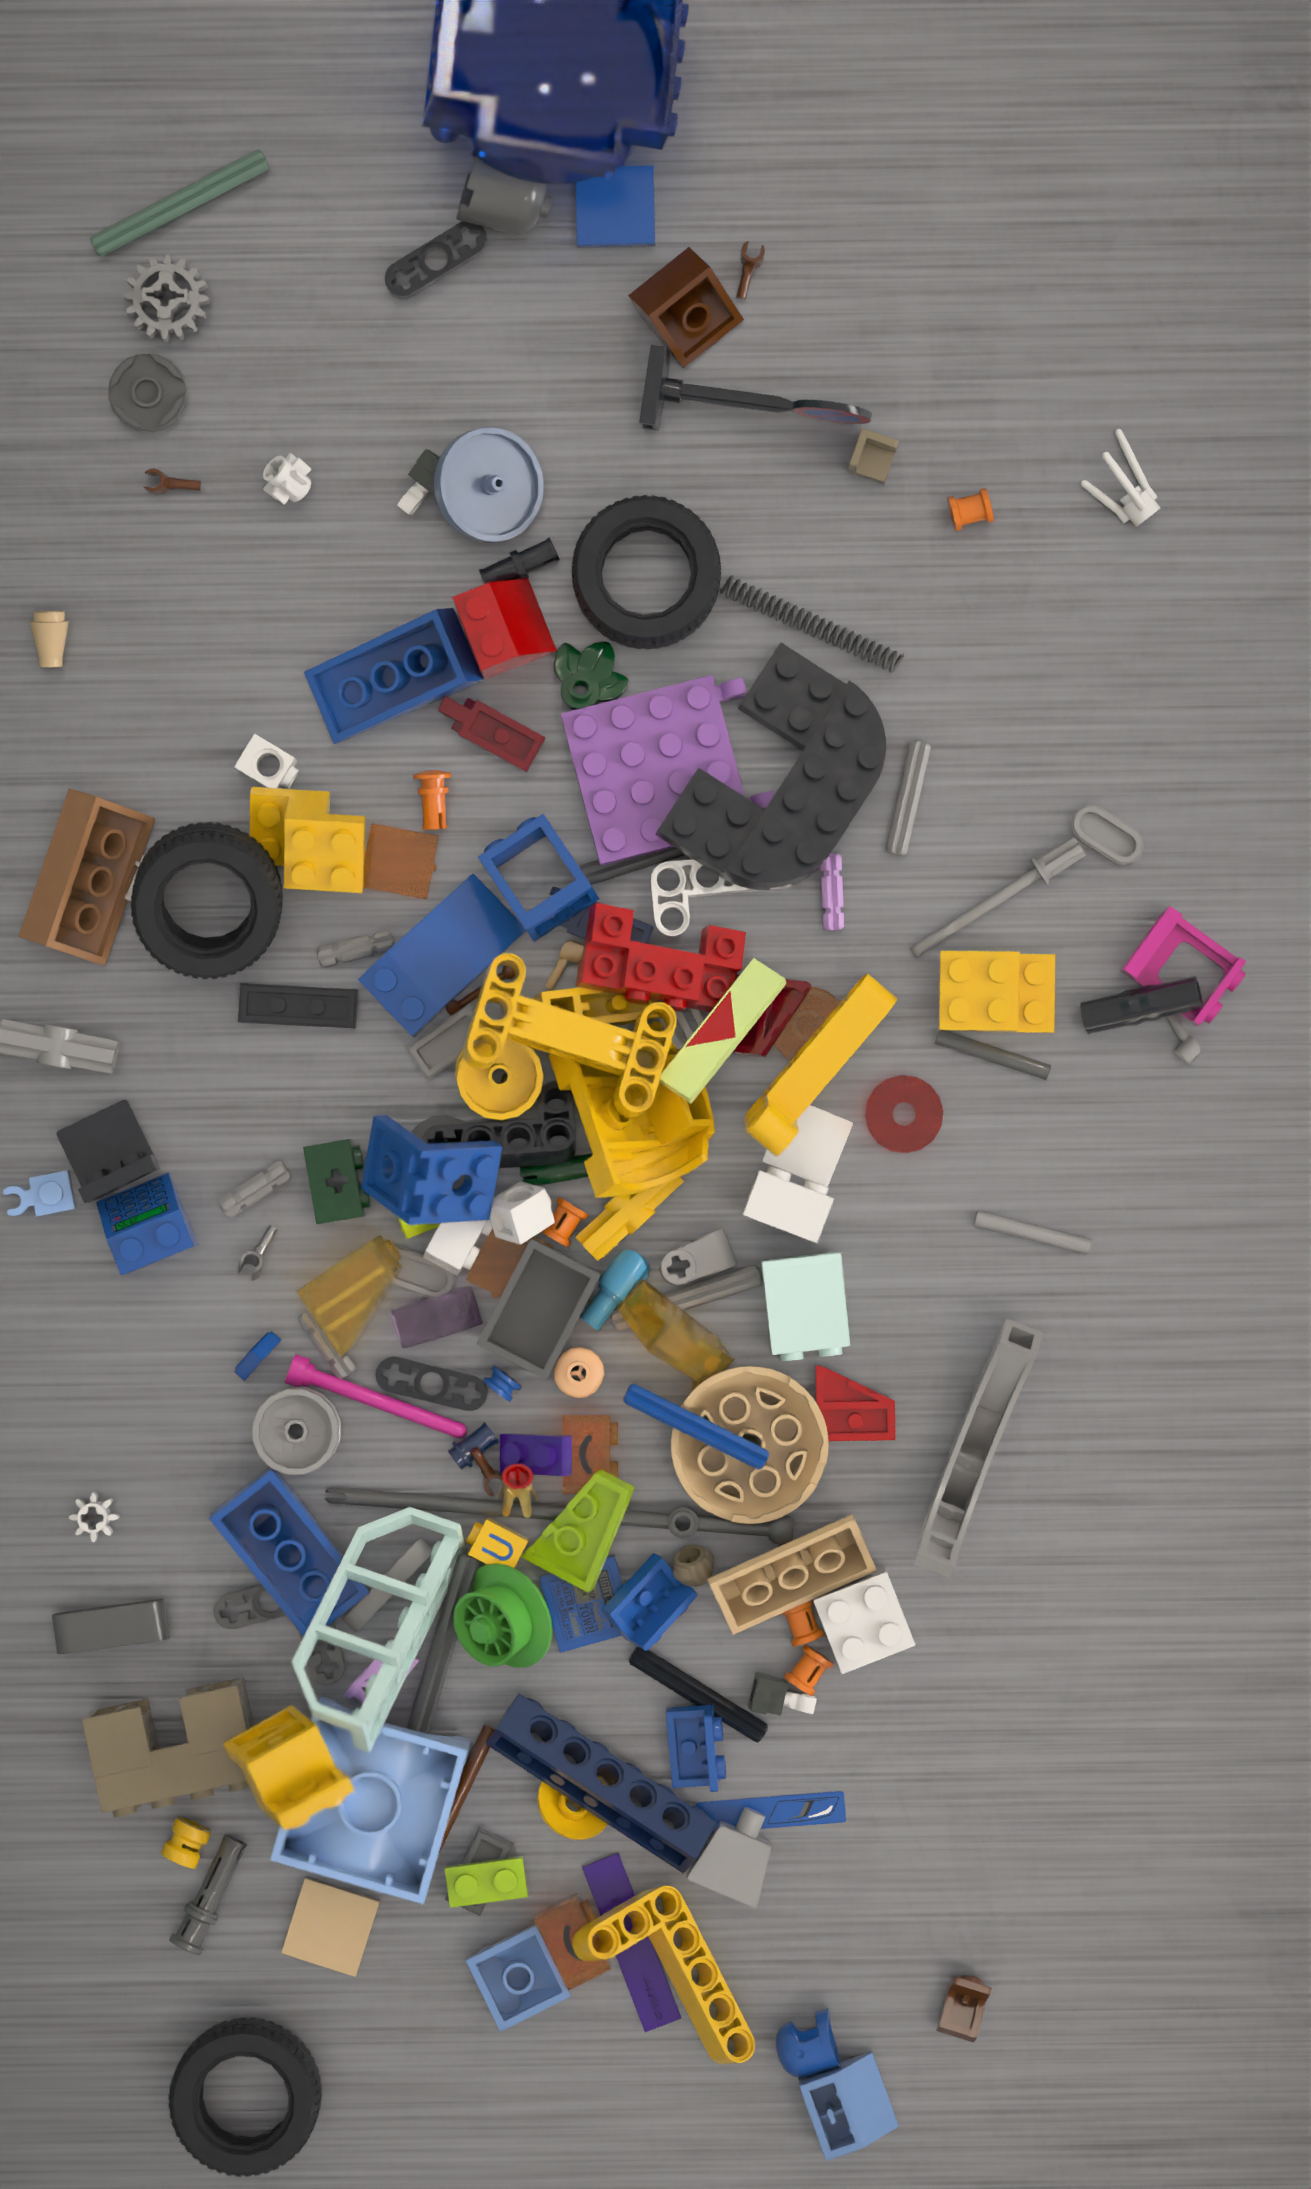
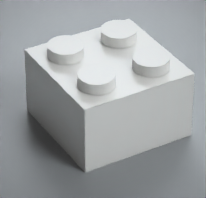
M768 1166L767 1172L758 1170L742 1215L817 1243L834 1198L826 1196L829 1188L809 1180H805L803 1187L789 1182L792 1174L772 1166Z
M885 1568L813 1599L842 1674L916 1646Z

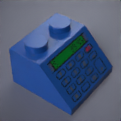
M170 1173L96 1202L106 1240L121 1275H126L198 1245Z

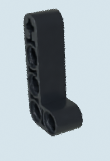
M557 1081L547 1082L542 1086L538 1096L539 1119L438 1125L428 1129L423 1135L422 1141L426 1144L495 1141L502 1146L499 1168L563 1164L571 1160L576 1153L573 1094L571 1090L560 1091ZM553 1099H560L566 1103L560 1109H551L546 1106ZM557 1135L568 1139L567 1143L562 1146H553L548 1141ZM517 1138H523L529 1142L522 1149H514L509 1144Z

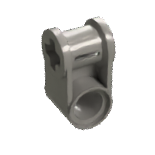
M722 1228L692 1240L690 1244L666 1254L661 1260L660 1273L666 1282L678 1286L704 1276L705 1278L738 1264L725 1231ZM672 1257H677L680 1262L687 1261L689 1267L684 1270V1278L679 1279L677 1274L670 1275L667 1268L672 1265Z

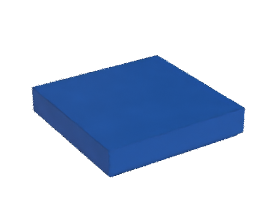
M654 166L575 167L577 248L655 246Z

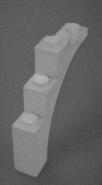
M1006 1318L976 1381L968 1410L953 1439L946 1466L930 1497L923 1521L925 1524L913 1561L914 1565L950 1579L986 1474L1017 1398L1037 1357L1043 1332Z

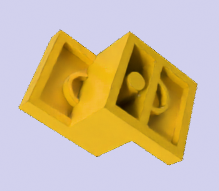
M251 787L250 837L253 836L257 840L256 842L264 846L263 849L267 850L270 854L269 856L274 860V865L284 866L285 889L363 893L365 816L330 814V792Z
M940 951L939 1030L1054 1033L1055 954H1020V952Z
M293 1705L222 1743L229 1758L241 1767L259 1808L284 1831L288 1828L293 1829L304 1825L309 1821L311 1815L323 1808L329 1809L339 1805L344 1801L346 1795L355 1791L349 1777L335 1766L317 1725Z

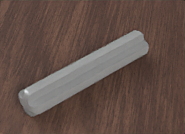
M912 741L909 745L886 847L887 852L890 854L905 856L908 851L931 749L930 744L925 742Z

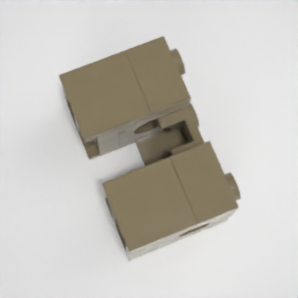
M244 1677L187 1689V1696L179 1697L188 1742L159 1749L148 1698L90 1711L82 1719V1725L101 1812L112 1811L113 1817H120L137 1812L136 1808L141 1807V1804L151 1802L153 1809L175 1804L174 1797L190 1794L191 1800H196L214 1795L213 1789L228 1785L230 1791L249 1788L250 1786L241 1767L229 1758L222 1744L254 1726Z

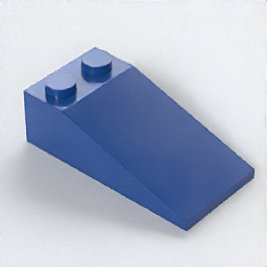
M454 608L435 609L304 672L334 744L443 699L445 696L448 697L484 680Z
M473 873L377 960L358 981L415 1038L478 978L496 957L503 954L523 935L526 929Z
M268 1467L210 1513L209 1520L300 1633L305 1636L344 1556L277 1470ZM350 1579L347 1580L325 1626L330 1625L370 1593L365 1584Z

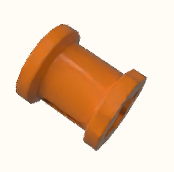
M986 488L979 489L978 494L955 499L954 496L947 497L949 513L955 531L962 530L963 525L983 520L987 523L994 522L992 506Z
M558 1197L556 1201L558 1206L553 1213L555 1223L541 1232L569 1248L571 1235L581 1219L586 1220L589 1214L563 1198Z
M813 1600L781 1613V1615L786 1616L793 1636L790 1640L792 1647L803 1645L825 1636L824 1630L818 1628L812 1611Z
M805 1644L802 1648L804 1654L793 1670L786 1672L783 1677L806 1694L813 1696L816 1692L814 1686L827 1668L831 1669L834 1663L811 1646Z

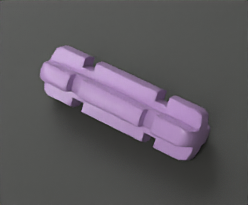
M830 854L825 863L820 867L821 872H824V876L821 877L822 909H825V914H822L823 928L827 931H837L844 928V913H841V908L844 907L842 876H839V871H842V857L839 854Z

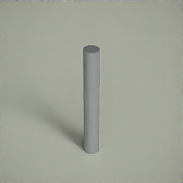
M977 1211L974 1226L1087 1255L1092 1241L1091 1239Z

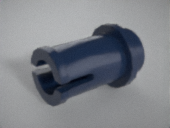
M484 1422L482 1426L458 1444L454 1441L452 1443L454 1447L448 1450V1452L461 1470L466 1466L471 1468L473 1466L471 1462L474 1461L470 1453L471 1449L479 1447L483 1454L492 1446L498 1444L499 1440Z

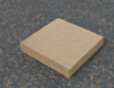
M306 1876L281 1953L356 1977L380 1900Z

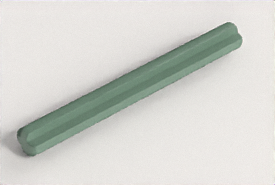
M255 150L94 234L90 238L96 253L99 256H104L267 171L269 168L268 162L260 150Z

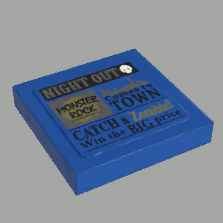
M615 1555L606 1558L595 1588L589 1593L552 1573L539 1576L560 1653L622 1636L601 1611L623 1587Z

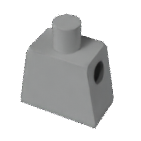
M744 1807L736 1826L720 1820L698 1857L690 1866L687 1872V1880L756 1909L771 1852V1842L758 1836L766 1816L754 1809Z

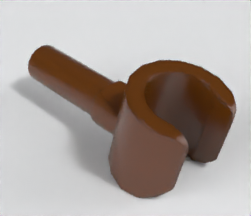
M749 241L743 244L740 255L743 273L736 297L746 299L754 269L762 264L765 253L764 246L762 245L758 257H748L746 251Z
M154 468L148 469L145 472L147 475L160 477V483L157 487H144L153 494L161 495L168 489L175 488L200 491L201 481L175 479Z
M474 1447L470 1453L484 1476L483 1485L485 1492L490 1496H494L488 1483L494 1478L500 1479L503 1482L502 1473L498 1470H493L479 1447Z

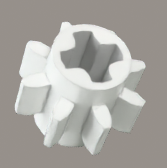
M289 453L287 458L277 456L264 469L263 478L268 483L263 490L283 505L286 504L288 499L292 502H297L308 493L311 487V479L306 476L310 472L311 467L300 458H296L292 453Z
M93 1492L90 1496V1503L87 1504L80 1498L75 1501L80 1510L78 1513L70 1515L69 1519L78 1521L80 1527L76 1530V1535H80L84 1531L90 1533L91 1541L95 1542L98 1538V1531L102 1530L109 1536L113 1533L112 1528L108 1524L110 1520L120 1518V1515L111 1513L109 1509L113 1502L112 1498L101 1502L98 1501L97 1492ZM93 1507H96V1512L103 1514L104 1520L98 1522L96 1527H93L92 1520L85 1519V1514L92 1511Z

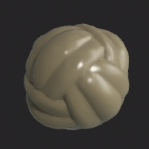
M699 1545L683 1547L675 1554L672 1570L674 1578L686 1586L698 1587L704 1585L713 1573V1554Z

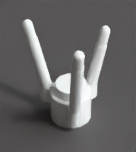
M1117 429L1115 435L1140 487L1134 488L1108 452H1104L1102 457L1128 493L1120 499L1124 507L1118 505L1087 480H1083L1081 486L1116 513L1123 524L1131 520L1134 526L1137 527L1160 509V506L1155 501L1158 496L1149 486L1122 430Z

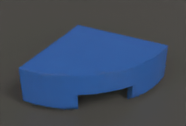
M272 1331L270 1333L267 1332L235 1367L236 1370L234 1372L245 1381L279 1344L281 1339Z

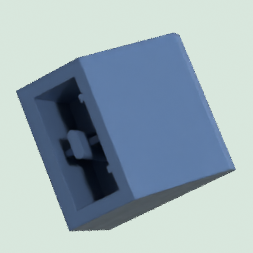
M872 2051L842 2061L839 2067L805 2077H798L799 2087L826 2161L862 2149L899 2127Z

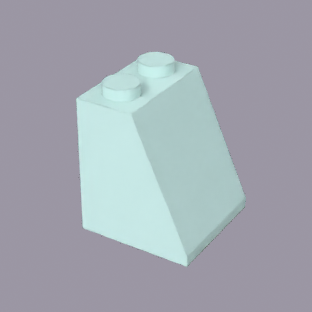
M837 1251L760 1260L771 1354H780V1361L804 1359L803 1352L819 1350V1357L843 1354L842 1347L850 1346L841 1253Z

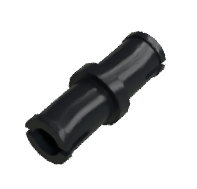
M549 537L545 541L521 552L513 550L509 552L510 557L486 568H481L479 572L485 584L488 582L516 580L520 577L521 579L529 578V573L555 561L558 562L560 559Z

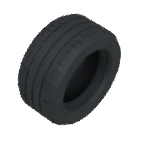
M647 495L632 496V498L627 497L621 501L614 502L613 505H608L604 510L598 512V515L594 516L584 527L585 529L581 532L573 554V589L582 613L589 623L604 637L606 636L609 640L630 648L658 649L684 640L688 635L694 633L708 618L720 588V555L711 531L706 527L704 521H701L700 517L694 514L691 509L685 508V505L677 503L672 499L667 500L666 497H657L655 495H652V497ZM651 531L664 534L680 545L689 560L691 576L688 589L675 605L660 613L643 615L627 611L612 600L603 584L602 570L605 558L616 542L631 533Z
M197 822L194 825L191 823L185 827H178V830H172L169 834H165L145 854L138 867L133 884L131 917L136 928V934L140 936V942L145 945L144 948L147 952L150 951V955L154 959L156 958L161 965H166L165 968L173 969L175 973H182L186 977L193 976L192 978L196 979L198 977L202 979L211 977L212 979L224 978L229 974L234 975L237 971L241 972L245 970V967L253 965V962H257L260 956L267 951V947H270L272 940L276 936L281 919L283 904L281 877L268 851L264 850V846L256 842L257 840L253 836L250 837L248 833L241 832L236 827L231 828V825L226 824L224 826L218 822L216 824H212V822H206L205 824ZM212 863L228 868L241 878L250 894L251 908L249 915L237 929L223 936L204 938L187 933L173 922L165 908L164 888L177 872L190 865Z
M231 2019L230 2022L224 2021L219 2025L213 2026L212 2029L206 2030L186 2050L172 2077L168 2106L170 2109V2119H172L171 2124L175 2129L176 2136L180 2138L179 2142L182 2146H185V2150L191 2153L195 2160L200 2161V2164L208 2166V2169L217 2170L216 2172L220 2174L222 2172L226 2173L228 2176H259L261 2173L266 2174L271 2170L278 2169L280 2165H285L307 2143L319 2115L322 2085L320 2075L318 2074L319 2069L315 2064L314 2057H311V2052L306 2049L305 2044L302 2041L300 2042L296 2035L291 2034V2031L283 2029V2026L276 2025L274 2022H265V2019ZM237 2056L255 2057L271 2065L283 2078L289 2095L288 2112L284 2120L270 2132L255 2137L235 2136L221 2129L208 2115L203 2100L204 2079L206 2075L220 2062Z

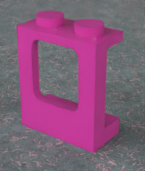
M1169 906L1163 911L1120 971L1141 987L1162 984L1163 982L1158 976L1162 966L1181 942L1190 944L1220 966L1223 970V976L1203 1002V1009L1181 1013L1180 1015L1195 1026L1201 1025L1203 1020L1210 1024L1223 1006L1218 1002L1226 989L1233 992L1246 975L1241 970L1246 961L1241 957H1235L1183 919L1181 913Z

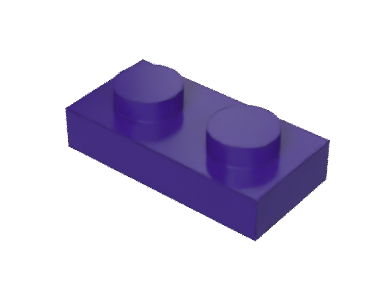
M500 1434V1473H503L505 1468L512 1464H523L531 1469L533 1475H572V1436Z

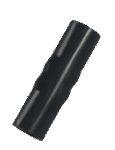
M1196 976L1157 985H1146L1139 989H1129L1118 994L1083 1001L1080 1003L1085 1030L1087 1034H1093L1123 1026L1138 1025L1146 1021H1157L1164 1017L1203 1009V1000L1198 979Z

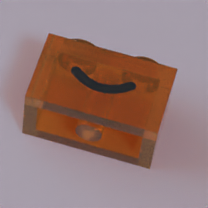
M563 1413V1435L572 1436V1475L563 1476V1494H577L591 1477L601 1469L618 1478V1461H610V1446H618V1422H610V1413Z
M577 1893L534 1914V1921L568 1990L611 1970L609 1959L588 1962L578 1958L574 1952L572 1945L575 1933L581 1927L597 1918L588 1899L581 1902ZM595 1933L592 1937V1945L599 1952L601 1941Z

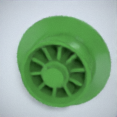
M492 1563L477 1569L471 1593L462 1596L454 1609V1628L461 1645L472 1658L487 1666L496 1667L505 1664L511 1667L524 1668L539 1662L549 1650L552 1640L551 1617L541 1593L528 1577L511 1566Z

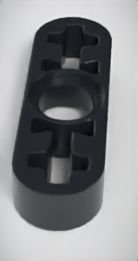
M462 221L390 265L385 273V284L389 293L398 299H409L477 258L485 251L487 246L485 229L482 226ZM468 230L470 234L477 232L480 235L476 238L477 246L471 249L466 244L458 248L457 253L461 257L454 260L451 248L444 242L451 239L454 247L463 240V231ZM439 249L446 253L448 260L442 269L432 270L426 266L425 257L429 251ZM418 259L420 269L427 278L421 280L418 273L409 279L410 287L408 289H404L401 285L394 287L392 284L397 281L395 274L402 271L404 275H408L415 271V266L411 262Z
M388 1357L376 1369V1381L383 1390L448 1407L474 1411L485 1403L488 1396L487 1386L478 1376L401 1357ZM393 1363L399 1365V1372L411 1375V1367L419 1368V1372L414 1379V1391L406 1390L409 1382L404 1380H397L395 1386L389 1385L388 1377L383 1376V1370L390 1369ZM434 1372L441 1376L443 1388L440 1393L428 1395L421 1389V1378L426 1373ZM449 1376L458 1378L454 1386L465 1388L469 1382L476 1383L475 1390L481 1392L480 1399L474 1398L471 1404H467L464 1402L465 1398L462 1394L454 1392L452 1393L453 1401L444 1399L450 1387Z

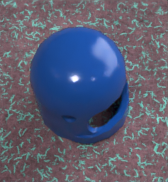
M829 2008L815 2012L817 2027L813 2029L799 2031L793 2021L784 2024L778 2030L776 2035V2051L781 2065L788 2074L794 2077H805L840 2066L839 2053L830 2024Z

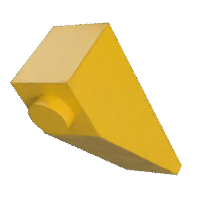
M581 987L540 992L532 998L533 1000L613 1026L635 1023L639 1014L647 1006L656 1003L649 1000L648 1004L629 1003L625 1001V996ZM650 1014L647 1016V1020L656 1019L660 1016Z

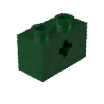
M352 1139L303 1147L316 1225L365 1216L364 1208L371 1207L369 1195L361 1189L362 1185L359 1182L358 1169H364L360 1145L353 1146ZM339 1169L340 1175L348 1176L349 1179L348 1183L342 1186L343 1192L340 1193L337 1192L335 1186H329L328 1179L334 1177V1170Z

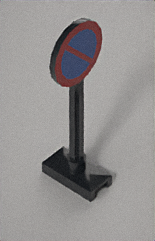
M651 345L639 419V423L643 424V429L659 431L664 401L681 403V400L774 413L796 412L797 414L818 420L845 424H866L871 421L872 413L870 411L844 403L823 400L790 401L774 395L685 384L684 380L668 378L670 353L667 347Z

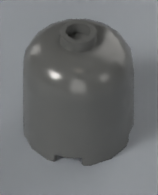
M478 143L473 156L472 170L470 174L468 173L456 219L513 235L529 232L535 226L539 216L547 218L551 207L553 195L546 194L548 183L546 173L539 165Z

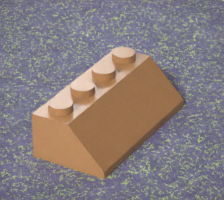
M69 788L18 937L105 966L127 903V899L124 897L138 868L135 862L141 860L155 818L103 798Z

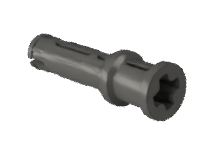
M224 1835L223 1841L202 1882L194 1901H190L184 1908L186 1912L177 1933L171 1935L169 1939L171 1943L190 1953L201 1955L203 1951L201 1944L210 1925L216 1924L218 1914L215 1911L247 1847L246 1843L232 1836Z

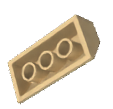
M851 1514L707 1580L734 1635L873 1573L877 1569L855 1518Z

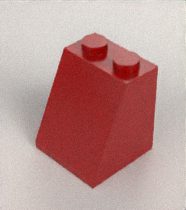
M528 578L488 582L452 597L484 680L557 652Z

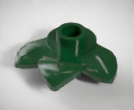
M609 642L593 643L586 647L582 653L568 643H563L559 647L554 660V673L562 682L561 698L569 708L577 710L595 705L597 701L608 702L616 700L625 691L629 679L620 673L612 672L615 654ZM578 685L586 687L588 692L579 695L573 689Z

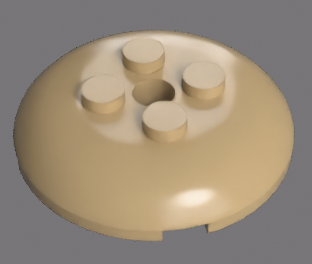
M740 1366L726 1369L701 1382L681 1405L682 1408L740 1437L744 1434H755L760 1439V1447L769 1452L766 1464L761 1470H757L673 1428L671 1455L677 1477L687 1494L707 1512L735 1523L757 1524L769 1522L797 1509L817 1487L828 1458L829 1442L827 1427L821 1410L813 1397L791 1377L779 1371L760 1366Z

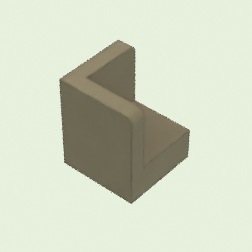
M862 428L847 472L884 484L899 441Z

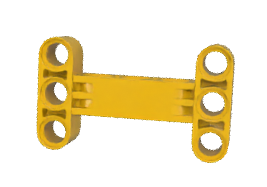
M504 953L493 960L486 971L463 1045L464 1060L469 1066L475 1069L489 1068L499 1058L507 1039L618 1075L613 1104L618 1113L624 1117H637L651 1106L676 1027V1014L669 1005L661 1002L650 1004L639 1014L633 1032L521 996L520 992L526 974L525 964L521 958L515 954ZM501 965L510 967L514 971L515 981L511 983L501 981L497 977L496 968ZM490 1002L499 1004L504 1012L503 1019H490L485 1013V1004ZM650 1014L660 1016L665 1023L664 1031H653L648 1026L647 1016ZM479 1039L487 1041L492 1047V1056L487 1058L478 1056L474 1052L473 1042ZM639 1051L649 1053L653 1057V1068L644 1069L640 1067L636 1061V1053ZM634 1088L641 1093L643 1098L641 1106L636 1107L628 1104L624 1096L626 1089Z

